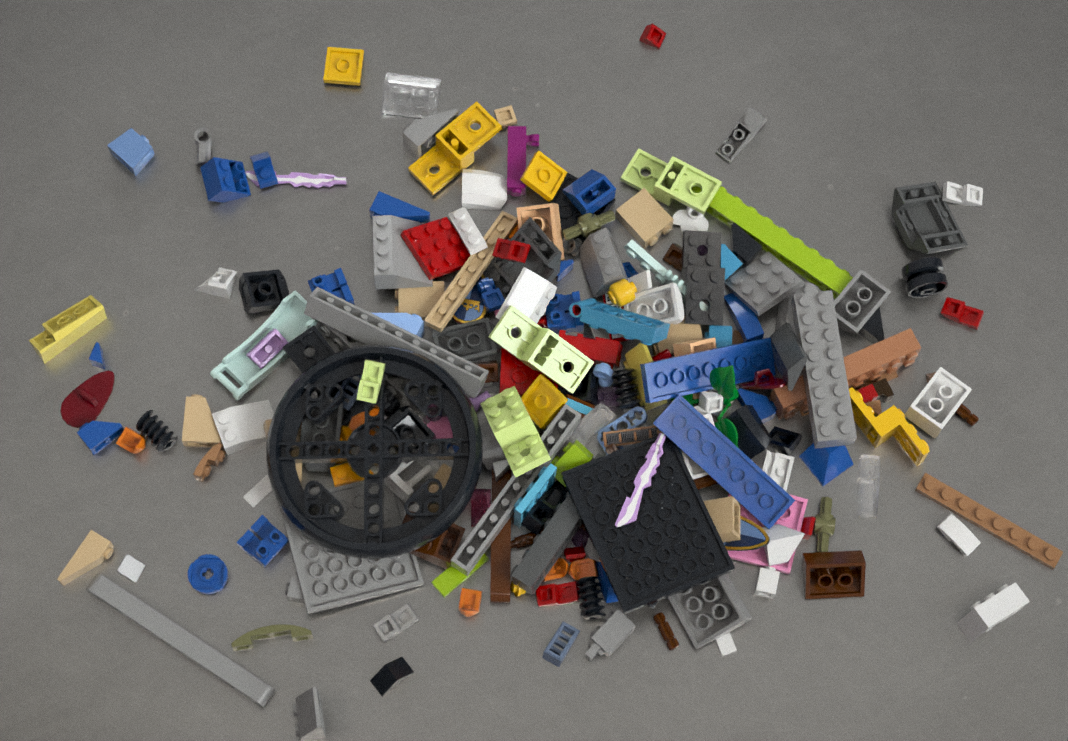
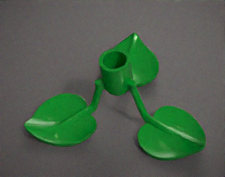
M733 365L717 367L710 372L709 378L711 386L723 397V405L725 407L717 417L718 422H714V425L738 447V433L735 425L729 419H722L724 413L731 407L730 402L739 396L738 390L735 387ZM693 394L682 396L693 407V403L699 402V399H693Z

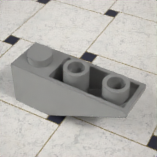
M748 107L715 152L731 163L758 133L767 119L755 109Z

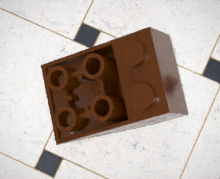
M406 514L402 524L409 522L412 519L408 517V515ZM453 523L438 538L410 552V554L447 569L451 565V559L459 547L465 528Z

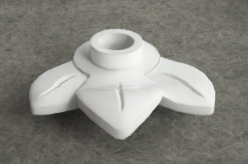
M687 207L686 210H678L672 217L674 219L673 224L681 226L682 236L684 230L707 232L709 227L704 215L690 207ZM696 212L698 215L692 216L691 213Z

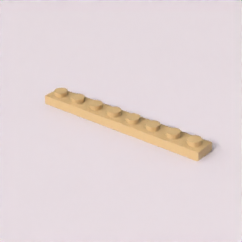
M504 211L499 214L483 237L488 248L470 255L424 320L426 326L439 332L443 331L493 260L494 256L492 254L497 239L507 240L518 224L517 217Z

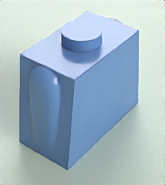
M132 128L107 145L109 152L135 176L155 155L149 140L144 135L140 136Z

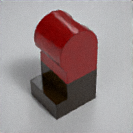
M886 378L859 389L864 403L883 399L884 403L892 400L894 396Z

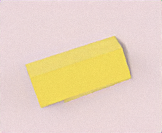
M90 295L44 322L42 326L45 331L30 339L29 342L43 363L46 364L107 319L105 309L99 301Z

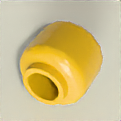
M621 279L609 286L607 294L613 305L622 307L635 300L637 289L633 282L629 283L628 280Z

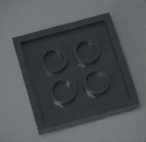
M569 173L564 178L553 200L548 202V204L556 203L559 205L561 231L577 225L578 218L582 216L580 211L563 192L564 188L579 179ZM612 199L593 214L598 216L611 210L616 199ZM579 235V236L573 238V239H577V238L581 239L582 244H583L584 241L586 240V237H585V236L583 237L582 235Z

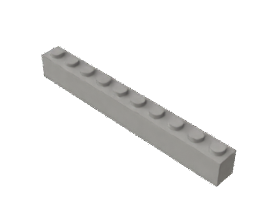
M319 287L309 295L304 314L312 319L318 320L365 345L396 346L422 354L448 371L469 396L476 398L483 389L488 370Z
M567 404L563 406L541 436L551 460L518 477H515L513 474L452 557L451 566L466 576L470 574L513 515L514 505L520 497L524 498L526 496V489L532 482L536 483L539 478V472L544 466L547 468L581 422L582 414Z

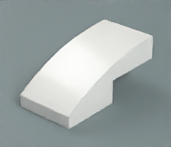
M949 181L943 183L942 201L966 206H982L983 188L971 184L962 186Z
M949 514L937 526L946 539L952 541L964 556H968L981 543L953 514Z

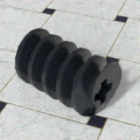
M633 368L614 371L616 374L612 376L613 380H617L613 386L619 388L615 391V395H620L616 402L622 403L617 407L618 410L639 407L636 404L641 399H637L635 396L640 393L633 390L638 386V384L632 383L633 380L637 379V376H631V373L635 371Z
M149 410L138 420L136 429L141 431L142 436L146 437L147 441L151 442V445L156 447L159 453L165 452L176 443L178 436L171 438L174 432L166 433L169 427L164 426L161 428L164 422L162 420L156 422L158 415L151 417L153 410Z
M597 576L584 577L576 581V585L579 587L577 593L580 594L578 600L583 602L579 605L580 609L583 610L581 617L585 618V620H595L606 616L605 613H600V610L605 609V606L599 605L600 602L604 601V598L597 596L603 593L602 590H596L597 587L601 586L600 582H595L599 578Z

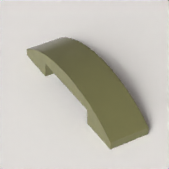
M287 624L269 625L243 634L233 641L231 646L233 651L253 649V640L291 635L293 642L313 639L311 630L300 626Z

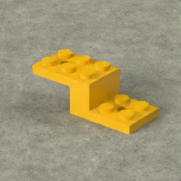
M476 101L435 135L436 145L410 165L408 171L432 195H435L458 176L463 169H466L474 162V152L501 131L502 126ZM478 123L481 127L478 130H473L470 126ZM431 167H437L439 168V172L436 174L430 173L429 169Z
M853 387L849 388L854 422L874 448L894 436L916 466L923 463L930 452L929 446L925 440L919 438L915 427L906 421L902 410L897 409L893 405L875 417L873 409L863 402L860 392L855 391Z

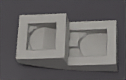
M407 603L393 614L385 616L373 626L382 640L386 642L420 619L410 604Z

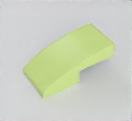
M365 360L356 400L376 404L386 363Z

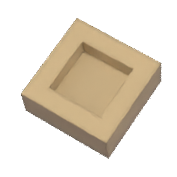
M512 105L494 110L495 118L502 128L517 124Z

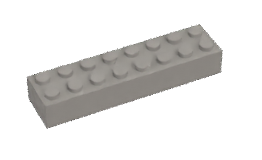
M832 290L794 294L791 305L796 336L808 357L802 373L815 449L853 445L857 439Z

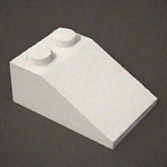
M940 367L909 407L905 417L933 438H936L972 389Z
M269 400L229 407L213 413L212 416L227 455L267 441L263 424L265 420L272 419L274 412Z

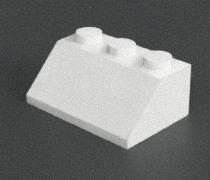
M524 267L497 313L496 318L500 320L509 305H512L537 324L541 316L544 315L550 300L555 296L557 287ZM517 327L512 328L519 332V329Z

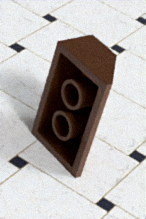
M862 550L803 553L802 573L805 599L864 596L866 562Z

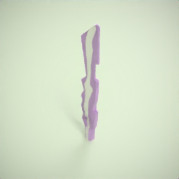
M246 171V176L259 187L255 172ZM291 172L289 175H276L278 184L290 183L294 188L302 185L307 188H320L322 186L329 188L337 184H347V177H337L330 174L319 173V175H312L309 173Z
M659 433L655 443L652 444L646 454L645 459L647 460L640 468L633 482L635 488L631 498L626 497L615 523L616 527L636 521L643 489L651 486V477L657 473L656 468L660 465L659 458L663 455L662 446L666 438L665 434Z

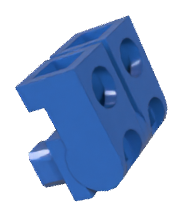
M341 268L334 270V273L329 275H319L308 280L311 292L319 287L355 305Z
M579 291L568 295L555 294L553 299L550 300L545 311L548 329L556 334H559L560 330H565V333L584 332V322L579 321L580 317L574 318L569 313L570 305L581 301Z
M261 515L250 527L251 531L248 529L236 543L241 550L265 568L289 541L264 515Z

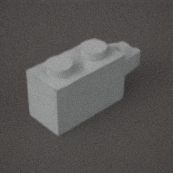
M617 610L615 613L611 611L605 617V623L601 627L597 626L590 635L592 637L588 643L590 648L584 655L590 661L597 654L600 656L604 654L608 658L634 631L636 625L620 610Z

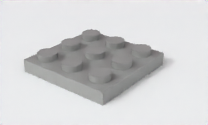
M769 251L725 280V287L758 316L804 286L803 280Z

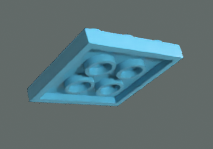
M550 463L547 468L544 466L541 469L536 483L532 482L526 489V496L524 498L520 497L515 503L514 525L519 529L522 527L521 523L526 514L555 483L557 467Z

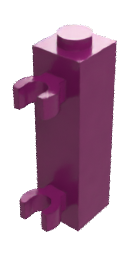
M508 126L507 195L513 197L526 195L527 185L520 180L526 170V145L539 146V134L526 135V126Z

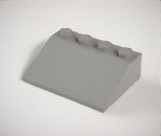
M393 215L372 216L375 290L433 287L432 279H428L400 235L403 230L424 223Z
M728 574L668 597L696 649L753 619Z

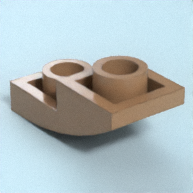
M216 444L201 459L193 473L196 480L203 482L204 478L210 474V465L218 467L219 462H223L226 455L223 444Z

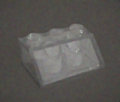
M387 72L383 84L381 114L422 119L437 114L441 79Z

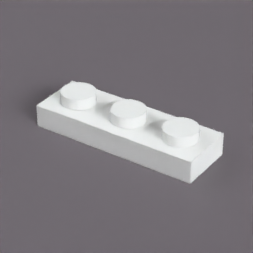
M465 206L448 214L451 223L470 255L488 248Z

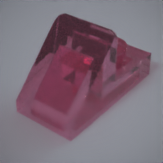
M475 489L471 498V527L477 525L491 506V489Z

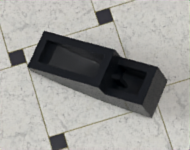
M557 480L526 514L521 525L535 535L539 534L544 528L546 521L549 518L552 519L555 515V509L558 504L563 503L566 499L567 487Z

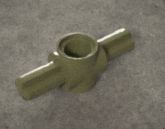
M612 210L598 216L592 213L584 214L578 218L577 225L562 231L563 237L567 241L579 235L587 238L590 234L601 230V226L616 219L615 214Z
M821 497L820 512L815 515L813 533L818 536L817 552H828L829 537L834 535L836 519L831 515L832 498Z

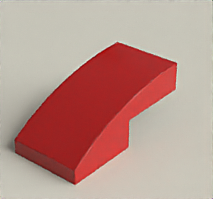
M498 238L492 256L508 261L525 263L531 245Z
M947 297L941 315L961 325L978 330L984 311L966 306L964 301Z
M576 581L558 585L553 583L539 586L536 590L538 607L580 602L578 600L579 594L577 593L578 586Z

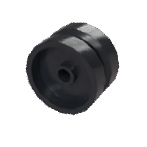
M922 258L902 267L901 272L904 281L907 282L905 287L909 297L923 298L944 291L948 287L947 277L945 274H942L944 266L941 258Z

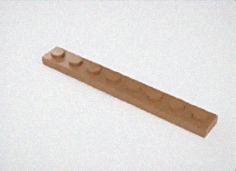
M927 473L924 474L915 491L1052 570L1063 554V551Z

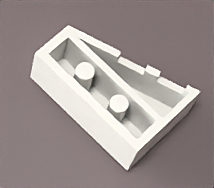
M1016 582L1010 586L1007 584L1003 585L997 590L998 593L996 595L992 592L984 598L985 602L982 604L980 601L970 607L971 611L957 623L970 642H973L981 634L988 632L992 627L1003 622L1030 602Z

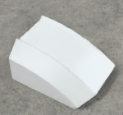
M463 169L462 207L465 206L466 209L501 210L507 201V179L497 173Z

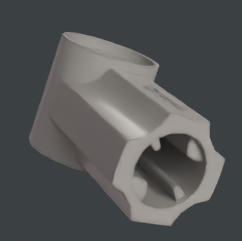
M203 127L197 129L194 133V165L198 167L211 160L212 137L210 131ZM202 136L208 137L205 141H200L199 139Z

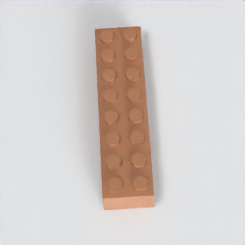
M909 328L843 357L848 387H853L854 390L858 389L869 380L874 382L885 373L890 375L903 365L908 367L914 364L921 346L912 329ZM803 375L799 376L792 391H789L786 385L772 390L769 401H773L777 409L776 415L779 420L783 418L785 420L790 419L796 415V412L801 410L802 412L808 411Z

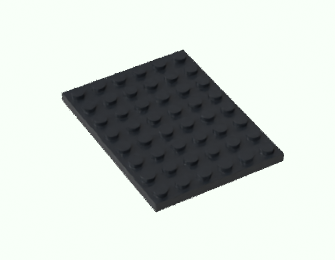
M658 435L561 472L563 481L624 615L735 571V566L677 446L667 436L662 446L663 455L659 458L660 465L656 468L657 473L651 477V486L643 489L636 521L620 527L615 526L626 497L631 498L635 488L633 482L640 468L647 460L645 456L652 444L655 443Z

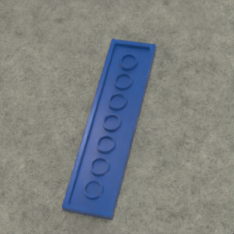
M762 338L640 364L645 403L676 398L678 394L685 396L712 390L714 388L710 383V372L717 367L733 365L735 384L752 381L756 371L768 368L773 376H775L771 338Z
M680 394L652 423L768 529L794 503V498Z

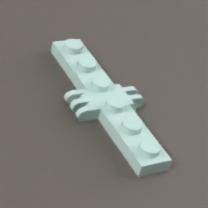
M631 239L624 246L627 250L626 254L632 259L636 258L644 270H650L655 275L654 278L662 285L676 283L685 305L684 281L682 279L679 280L676 274L673 275L670 269H665ZM703 301L700 302V309L707 311L709 306Z

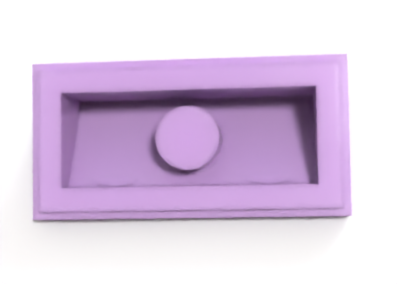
M272 329L246 356L262 369L289 342L277 329Z

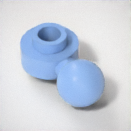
M606 363L596 364L593 374L598 377L599 385L604 388L610 387L613 384V370L611 366Z

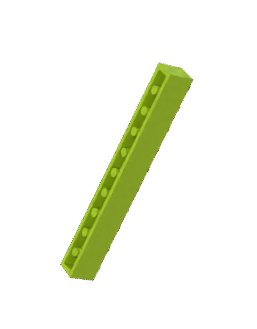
M693 186L691 188V190L694 193H700L702 191L699 186ZM720 186L706 210L707 213L731 228L733 223H736L762 246L763 251H769L785 266L810 283L818 286L820 290H832L834 299L839 296L853 279L848 271L835 266L832 260L825 259L817 250L804 245L801 239L794 238L786 229L779 228L773 224L770 218L763 217L755 208L748 207L739 197L732 196L722 186Z

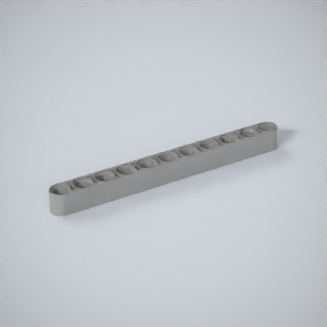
M97 573L86 588L93 596L259 706L264 707L275 690L268 684L100 573Z

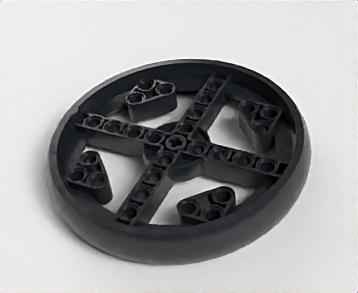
M364 345L345 349L323 358L304 371L292 383L280 400L271 420L266 444L267 471L271 488L278 504L291 523L310 540L328 550L350 557L382 559L410 553L427 545L447 531L459 518L472 498L479 480L483 459V440L478 416L470 398L458 381L443 367L422 354L409 349L388 345ZM366 359L386 363L376 404L365 402V423L357 427L347 441L296 442L298 430L305 414L313 424H321L345 400V392L337 383L362 375ZM385 374L399 376L412 381L407 383L404 388L406 398L428 420L433 422L439 421L443 416L444 410L451 425L453 438L402 440L395 429L384 424ZM416 388L419 390V393L416 396H410L409 391ZM437 388L439 391L436 395L428 394L430 389ZM334 390L340 391V395L337 398L331 397V393ZM314 391L321 392L318 398H312L311 394ZM437 407L439 410L437 414L430 415L428 413L429 409ZM377 408L380 410L378 415H370L372 409ZM314 410H320L318 417H311V413ZM372 428H379L377 435L372 436L369 434ZM456 445L459 449L456 453L448 452L449 447ZM394 446L399 447L397 454L392 455L389 453L390 448ZM412 446L419 447V451L416 454L409 453V449ZM431 446H438L439 450L435 454L428 452ZM358 447L360 449L359 453L354 456L350 455V450ZM376 447L378 451L373 455L370 450ZM314 448L320 449V453L317 456H311V451ZM339 448L340 452L336 456H331V450ZM300 449L298 456H291L292 450ZM454 460L451 474L444 489L438 479H428L405 502V512L412 520L396 527L384 529V478L393 474L402 461ZM347 462L355 474L364 478V529H357L336 522L342 519L345 513L341 503L318 481L308 482L304 491L298 478L295 463ZM373 466H378L379 472L372 475L369 473ZM433 484L439 486L438 491L435 493L429 492V487ZM372 486L379 487V491L376 494L369 493V490ZM313 487L320 488L317 495L310 494ZM413 504L419 506V510L416 513L409 512V507ZM378 505L379 511L377 513H369L371 506ZM430 505H439L438 511L434 513L430 512ZM333 506H338L339 512L335 515L330 514V509ZM312 507H319L318 514H310ZM372 525L379 526L377 533L372 534L369 532Z

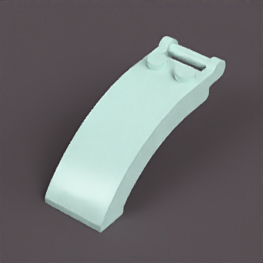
M296 290L281 301L272 315L246 341L225 356L222 363L210 372V375L214 379H218L233 394L237 401L288 358V355L282 349L260 369L246 354L272 329H277L290 342L312 326H316L319 322L304 314L307 301ZM224 370L241 385L239 389L222 374Z

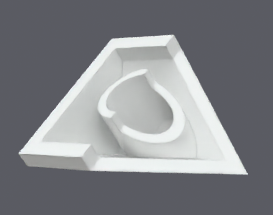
M219 267L218 272L216 271L213 276L194 289V291L230 299L238 271Z
M780 524L773 525L770 529L762 527L770 537L769 544L764 546L768 565L773 566L787 563L805 533Z

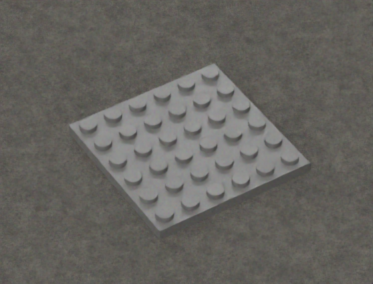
M364 480L327 489L341 503L345 511L342 519L336 522L349 527L364 529ZM384 484V529L401 525L405 515L400 498ZM372 486L369 493H378L379 487ZM318 491V492H314V493H310V494H311V495H317V494L319 493V491ZM333 506L330 509V514L332 515L339 512L338 506ZM371 506L369 509V513H377L379 511V506ZM280 507L307 614L424 584L417 557L413 554L406 553L382 559H365L338 554L323 547L320 561L313 563L309 569L310 575L315 578L311 600L309 601L305 588L304 561L306 559H317L320 555V548L317 543L302 534L291 523ZM312 507L310 514H318L319 507ZM372 525L369 532L372 534L377 533L379 526ZM317 548V556L309 557L313 550ZM319 565L315 576L311 569L313 566Z

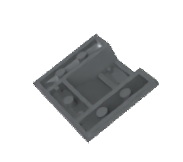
M936 182L897 187L894 189L891 216L906 246L925 254L968 246L946 201H942L943 195Z
M531 217L509 240L531 245L526 262L518 263L494 257L483 272L485 278L493 279L495 289H500L504 299L507 298L524 267L549 282H552L560 273L561 251Z

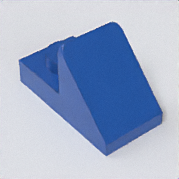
M268 151L250 156L260 189L278 184Z

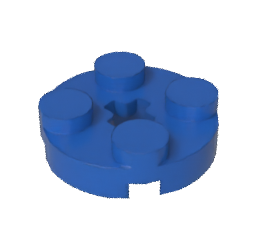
M212 554L201 555L189 566L188 580L195 591L205 595L215 594L222 591L227 583L228 569L219 557ZM207 570H210L213 574L210 579H206L203 576V573H206Z

